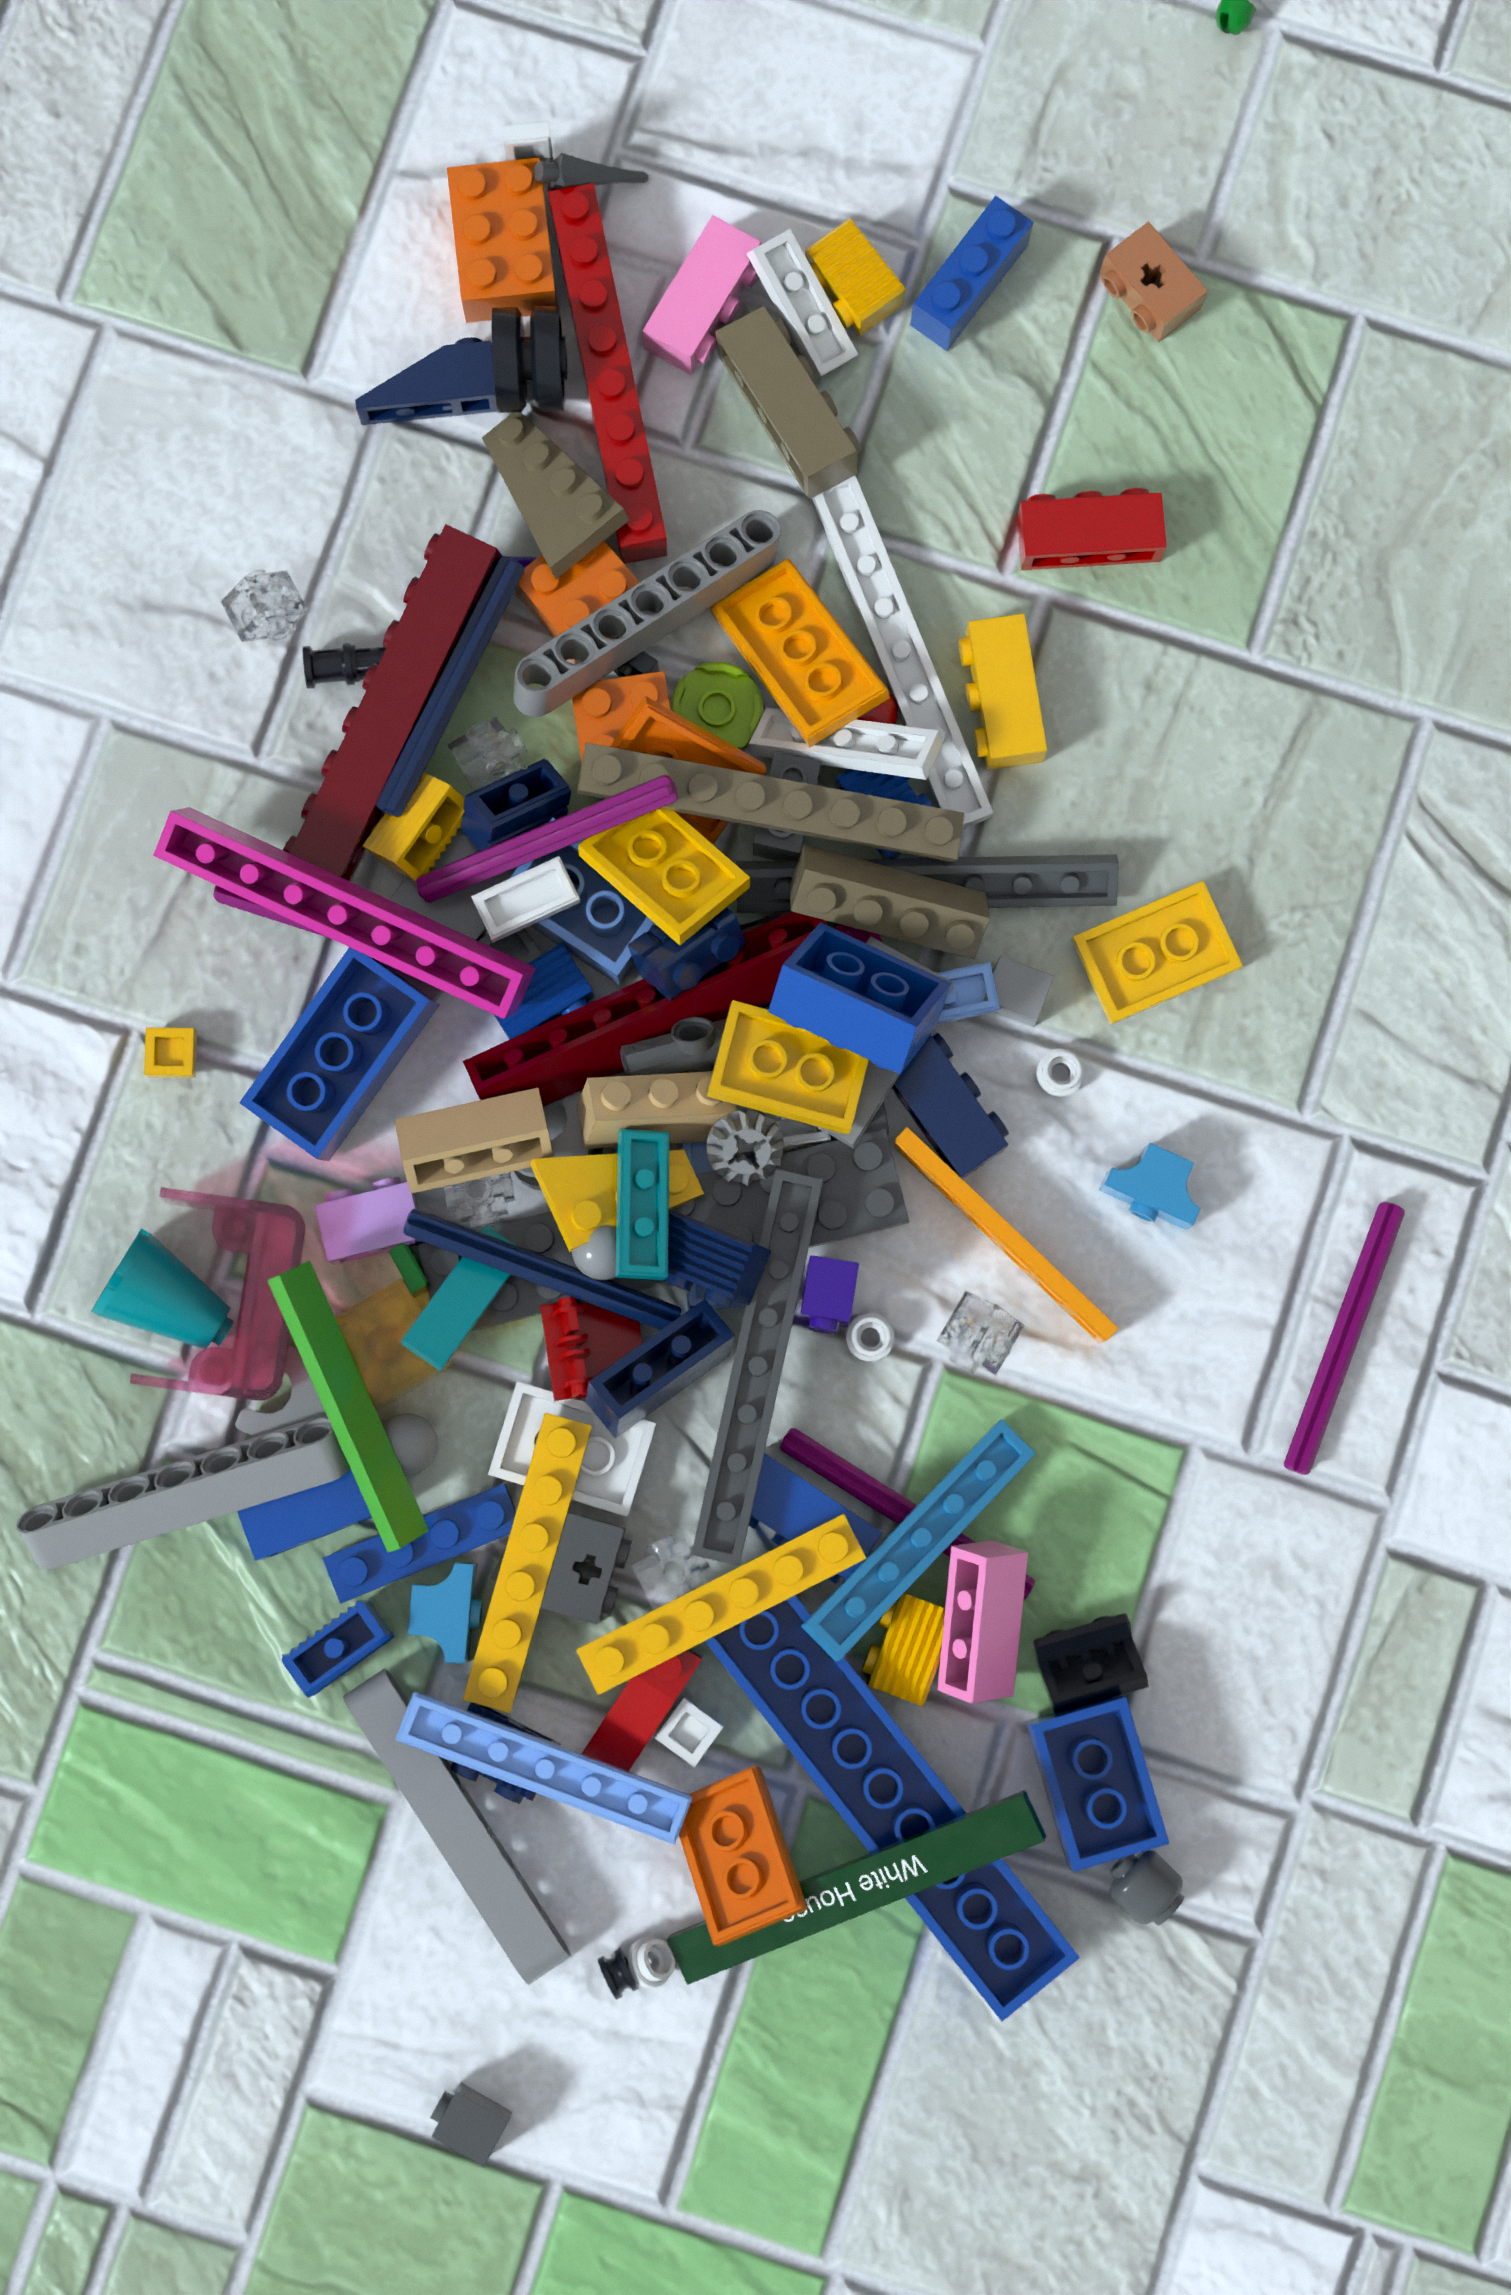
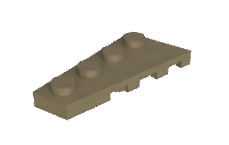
M511 413L482 437L555 579H558L629 521L624 508L523 413Z

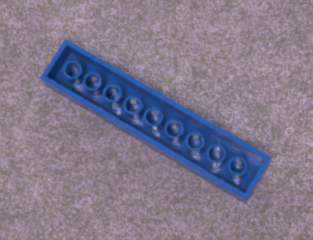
M796 1595L705 1641L869 1853L967 1814L847 1660L843 1657L835 1662L801 1627L811 1614ZM1003 1859L905 1897L1001 2022L1080 1958Z

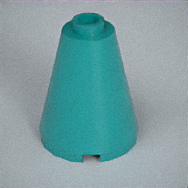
M142 1228L91 1312L99 1317L205 1350L211 1342L220 1346L234 1323V1320L227 1317L231 1307L155 1236Z

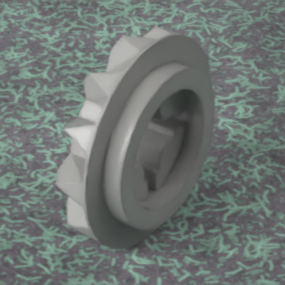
M750 1109L733 1111L719 1119L712 1127L706 1143L707 1156L713 1171L720 1174L728 1183L731 1181L742 1182L746 1186H749L752 1181L759 1179L767 1180L775 1167L781 1166V1157L785 1148L783 1135L777 1123L768 1115ZM736 1134L748 1144L755 1141L759 1142L753 1147L755 1161H752L751 1158L748 1159L744 1154H740L737 1157L734 1155L739 1151Z

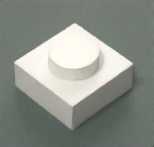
M683 1697L657 1733L655 1739L695 1767L724 1726L690 1700Z

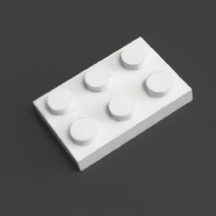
M517 1381L488 1475L524 1485L544 1413L593 1426L572 1500L629 1517L657 1423L642 1419L615 1439L585 1401L578 1399L554 1401L552 1391Z

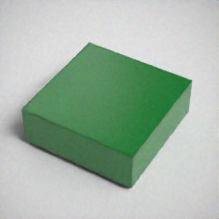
M402 1243L389 1250L388 1252L411 1294L417 1297L428 1291L427 1288H429L428 1285L430 1283L424 1276V1271L411 1247Z

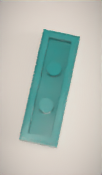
M621 1129L618 1132L616 1278L665 1280L668 1277L669 1132Z
M485 1225L481 1233L515 1245L488 1225ZM462 1257L404 1335L401 1345L439 1371H442L510 1278L511 1274Z

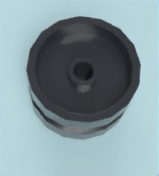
M560 306L534 307L530 316V337H525L523 316L517 307L492 308V358L498 413L522 412L527 405V382H533L535 405L540 411H564V380H568L566 337L562 336Z

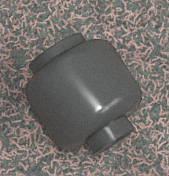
M1153 1850L1143 1851L1136 1856L1133 1854L1120 1858L1110 1870V1873L1115 1877L1109 1891L1111 1898L1138 1924L1146 1925L1154 1922L1157 1926L1161 1925L1172 1916L1184 1900V1896L1180 1893L1183 1885L1181 1876Z

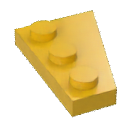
M669 1150V1210L698 1199L704 1194L684 1150ZM617 1154L534 1158L531 1160V1168L569 1252L589 1242L590 1236L596 1228L604 1225L616 1227Z

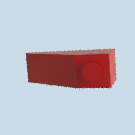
M688 1649L631 1678L582 1754L629 1771L698 1667L702 1656Z

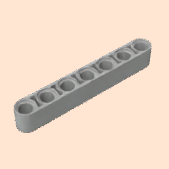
M754 510L746 513L524 657L518 663L515 670L513 697L517 709L524 715L531 717H541L552 712L769 569L774 564L781 535V524L777 517L763 510ZM753 540H759V541H762V542H764V543H758V542H755V541H753ZM715 563L726 564L727 566H719ZM679 587H688L692 590H683ZM648 610H649V611H652V612H654V613H656V614L648 615V614H645V613H643V612H641V611H648ZM604 635H615L619 638L609 639L606 638ZM576 659L580 660L582 663L573 664L567 662L566 660ZM537 683L543 685L544 687L540 689H535L529 687L528 685Z
M318 1417L40 1504L26 1511L18 1519L16 1529L36 1565L40 1569L49 1570L335 1481L344 1476L350 1470V1466L328 1417Z
M384 1668L346 1693L343 1699L352 1716L522 1979L530 1985L570 1958L571 1954L561 1935L457 1774L450 1769L451 1765L448 1760L395 1740L409 1700L390 1672Z

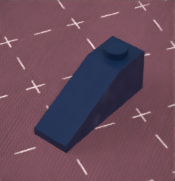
M468 337L459 339L455 344L444 345L355 399L361 425L498 412L494 388L492 342Z

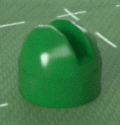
M1221 0L1215 16L1218 28L1226 34L1238 35L1250 25L1256 12V7L1247 0Z

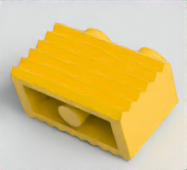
M849 218L805 250V256L823 290L832 300L833 304L831 305L844 328L847 329L849 326H852L859 336H863L867 331L904 305L906 293L904 285L900 283L898 277L889 269L887 263L883 261L881 255L872 247L870 241L861 233L859 227L855 225L852 219Z
M424 772L403 815L397 818L385 813L379 823L373 827L370 836L362 847L386 867L416 882L419 876L428 873L429 868L435 866V860L440 859V852L446 851V844L451 843V837L457 835L456 829L461 828L462 814L465 813L463 809L465 798L448 783Z
M903 1593L879 1620L878 1625L886 1628L880 1647L871 1644L864 1660L861 1672L869 1675L866 1684L872 1688L924 1707L940 1663L945 1608Z

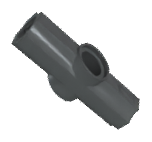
M688 1017L674 1024L669 1034L621 1046L620 1056L625 1075L713 1071L726 1019L711 1022L704 1017Z

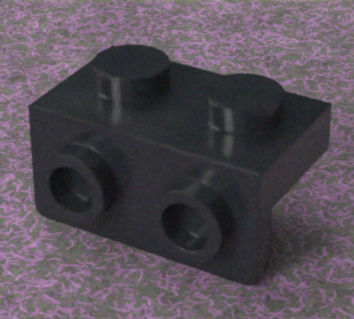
M1125 1613L1113 1617L1102 1616L1089 1624L1068 1630H1054L1044 1637L1033 1641L1037 1668L1054 1714L1149 1687L1146 1671L1132 1638L1130 1621Z

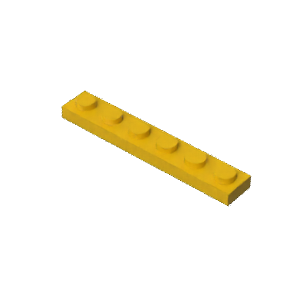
M544 1413L463 1696L465 1701L507 1713L512 1712L540 1614V1607L593 1428L591 1425Z
M842 1514L576 1649L597 1694L600 1695L867 1558L845 1515Z

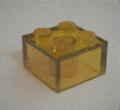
M402 1278L335 1317L377 1412L456 1365L451 1357L444 1369L439 1371L401 1345L402 1338L424 1310L417 1297L411 1294Z

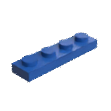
M501 1484L424 1516L423 1518L429 1531L401 1549L388 1553L381 1536L377 1535L322 1559L338 1600L342 1604L509 1535L516 1515V1509L506 1484Z

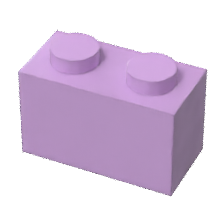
M400 1177L386 1178L373 1182L372 1191L354 1195L352 1188L337 1190L325 1195L326 1202L315 1204L327 1261L332 1265H337L386 1253L402 1243L408 1246L425 1243L403 1233L404 1224L409 1212L412 1209H419L416 1193H410L408 1182L401 1183Z

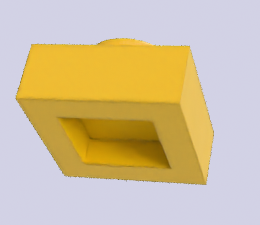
M146 1027L144 1075L148 1078H196L197 1030L194 1028Z

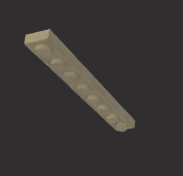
M586 743L584 746L577 794L606 799L659 776L669 775L676 785L678 799L676 802L659 809L942 861L955 862L958 859L964 812L592 743Z

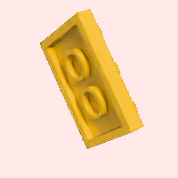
M654 810L586 838L578 845L579 856L679 945H682L750 888V877L675 811Z
M1200 881L1073 936L1071 939L1110 1026L1227 976L1243 967L1204 881Z
M732 1000L707 1097L849 1135L869 1059L847 1049L835 1047L828 1040L803 1028L793 1027L787 1024L784 1019L769 1013L767 1009Z

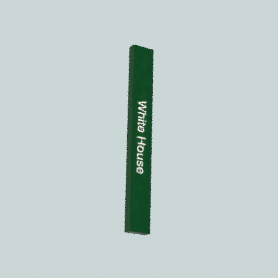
M1023 1790L800 1881L799 1884L808 1910L722 1946L713 1945L706 1920L672 1933L667 1938V1942L687 1985L1042 1843L1047 1836L1026 1790Z

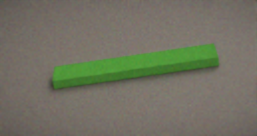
M307 1261L267 1281L385 1548L389 1553L403 1548L428 1532L429 1529L310 1261Z

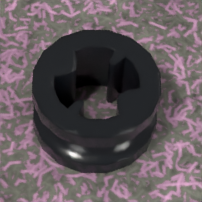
M620 1947L614 1950L615 1954L612 1958L608 1959L602 1956L597 1959L604 1979L616 2000L622 1998V1992L625 1989H632V1991L639 1989L638 1983L630 1973L628 1959Z

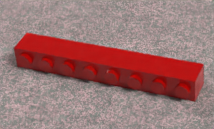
M594 183L548 191L551 217L607 493L624 508L629 518L628 522L615 531L621 561L624 564L668 556L667 537Z

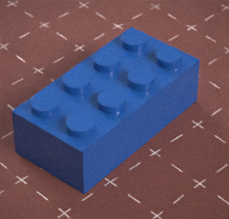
M349 947L239 1103L314 1158L330 1161L440 1004L378 960Z

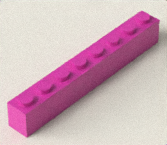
M191 807L170 811L153 856L503 1019L518 1012L536 970L535 967Z

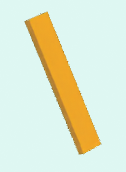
M908 1127L901 1132L894 1141V1148L1098 1343H1103L1119 1329Z

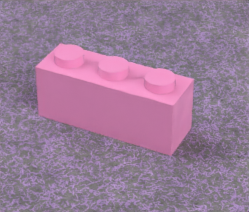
M712 215L643 328V349L690 375L693 374L699 362L705 365L717 346L716 338H714L716 336L715 331L720 329L722 324L728 325L732 323L741 305V300L738 299L746 285L752 288L759 278L747 253L761 245V241Z
M993 1540L951 1546L938 1691L971 1704L1014 1696L1028 1560L1027 1551Z

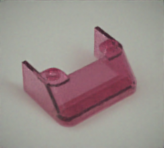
M161 1187L159 1197L166 1204L213 1210L212 1233L216 1242L227 1251L248 1254L233 1349L210 1347L200 1351L191 1362L188 1381L131 1373L130 1384L253 1401H263L272 1398L279 1392L284 1381L291 1333L267 1280L302 1263L306 1237V1224L303 1217L296 1209L284 1204Z

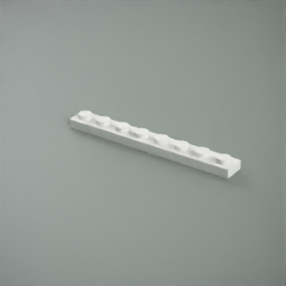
M856 475L813 497L812 500L889 690L895 699L904 726L939 730L943 744L926 780L938 808L965 813L963 829L992 818L994 812Z

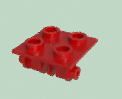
M574 1297L558 1299V1303L540 1305L554 1401L586 1397L590 1380L643 1343L640 1323L638 1321L587 1302L578 1304V1300Z

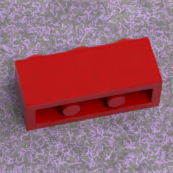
M1145 488L1127 489L1121 492L1120 495L1102 496V493L1098 491H1085L1076 494L1074 498L1055 499V496L1052 494H1038L1029 497L1027 501H1021L1017 513L1021 571L1160 562L1167 547L1162 492L1149 493Z

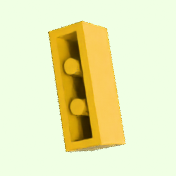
M1025 614L968 621L965 637L959 638L958 644L962 666H970L972 683L966 684V696L969 711H977L980 728L973 730L977 757L985 756L987 770L1042 763L1047 753V746Z

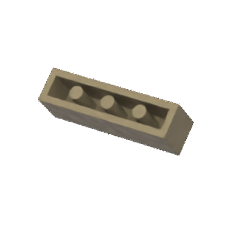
M762 306L715 331L719 358L808 499L858 474L857 454L861 452L860 444L851 428L846 427L843 429L836 419V416H838L837 409L829 393L826 390L819 392L813 383L815 377L808 360L803 354L795 355L790 347V344H792L790 334L782 320L778 318L774 321L765 306Z
M803 844L789 885L792 912L974 960L990 920L985 892Z

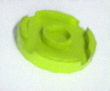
M709 662L695 667V670L689 672L686 676L684 675L677 682L670 700L671 711L740 750L745 749L749 745L763 715V696L756 683L742 668L726 662Z

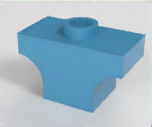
M1149 1143L1143 1149L1134 1167L1125 1170L1112 1167L1106 1173L1099 1188V1191L1130 1204L1128 1211L1141 1219L1155 1223L1158 1217L1184 1230L1194 1225L1201 1209L1190 1199L1186 1186L1194 1162L1152 1143Z
M457 1562L454 1563L450 1575L443 1582L437 1585H412L408 1635H421L434 1639L443 1649L445 1663L466 1664L469 1662L472 1629H480L482 1620L483 1600L475 1599L478 1564Z

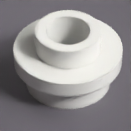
M1060 1048L1047 1052L1041 1058L1037 1066L1036 1076L1039 1085L1045 1092L1053 1096L1064 1097L1074 1093L1081 1086L1085 1076V1069L1082 1060L1077 1054L1068 1049ZM1056 1065L1064 1066L1069 1073L1068 1079L1062 1082L1055 1080L1051 1073L1052 1068Z
M866 1313L858 1316L851 1322L846 1333V1343L850 1352L856 1358L866 1362L881 1360L891 1351L894 1344V1331L889 1321L881 1315ZM873 1329L878 1333L879 1342L876 1346L867 1347L862 1343L861 1333L864 1330Z
M644 1937L632 1944L628 1953V1966L632 1977L639 1985L645 1988H656L663 1985L673 1973L675 1957L670 1946L665 1941L654 1937Z

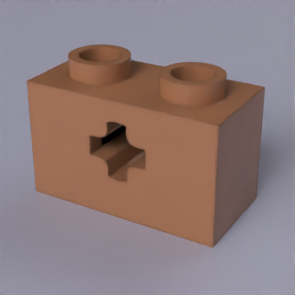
M1149 221L1105 254L1100 271L1102 283L1108 293L1116 299L1121 298L1130 308L1132 319L1137 327L1144 333L1150 332L1158 343L1200 311L1208 293V290Z

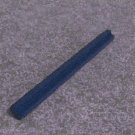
M501 556L498 559L376 802V806L384 813L397 818L403 815L524 574V567L518 561L506 556Z
M417 1208L409 1212L405 1221L403 1233L406 1236L662 1330L681 1316L682 1309L677 1305L610 1280L592 1279L583 1274L578 1268Z

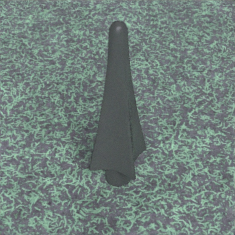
M560 153L555 160L546 158L545 162H537L534 167L535 179L548 182L547 191L594 183V185L645 183L649 179L648 174L642 171L611 167L565 153Z

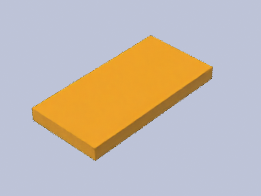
M789 558L741 586L710 607L713 617L809 748L890 698L887 687Z

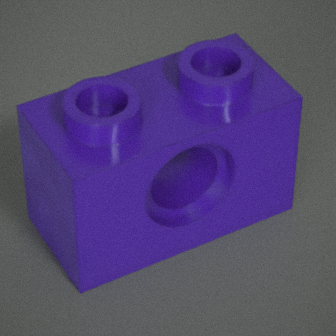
M810 1255L799 1320L809 1322V1331L836 1334L839 1327L847 1328L851 1320L859 1263Z

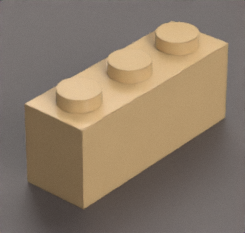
M713 1071L587 1078L577 1104V1112L584 1149L618 1147V1132L621 1129L669 1132V1144L707 1142L708 1135L715 1123L723 1116L737 1111L736 1104L707 1097Z
M538 1088L394 1119L401 1160L411 1194L531 1167L530 1162L534 1158L554 1157Z

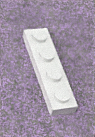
M766 707L749 742L754 756L773 758L775 751L819 761L821 765L923 780L927 779L943 744L939 730L855 719L809 748L782 709Z

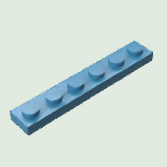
M1003 1419L996 1422L801 1627L835 1662L841 1660L1036 1453Z

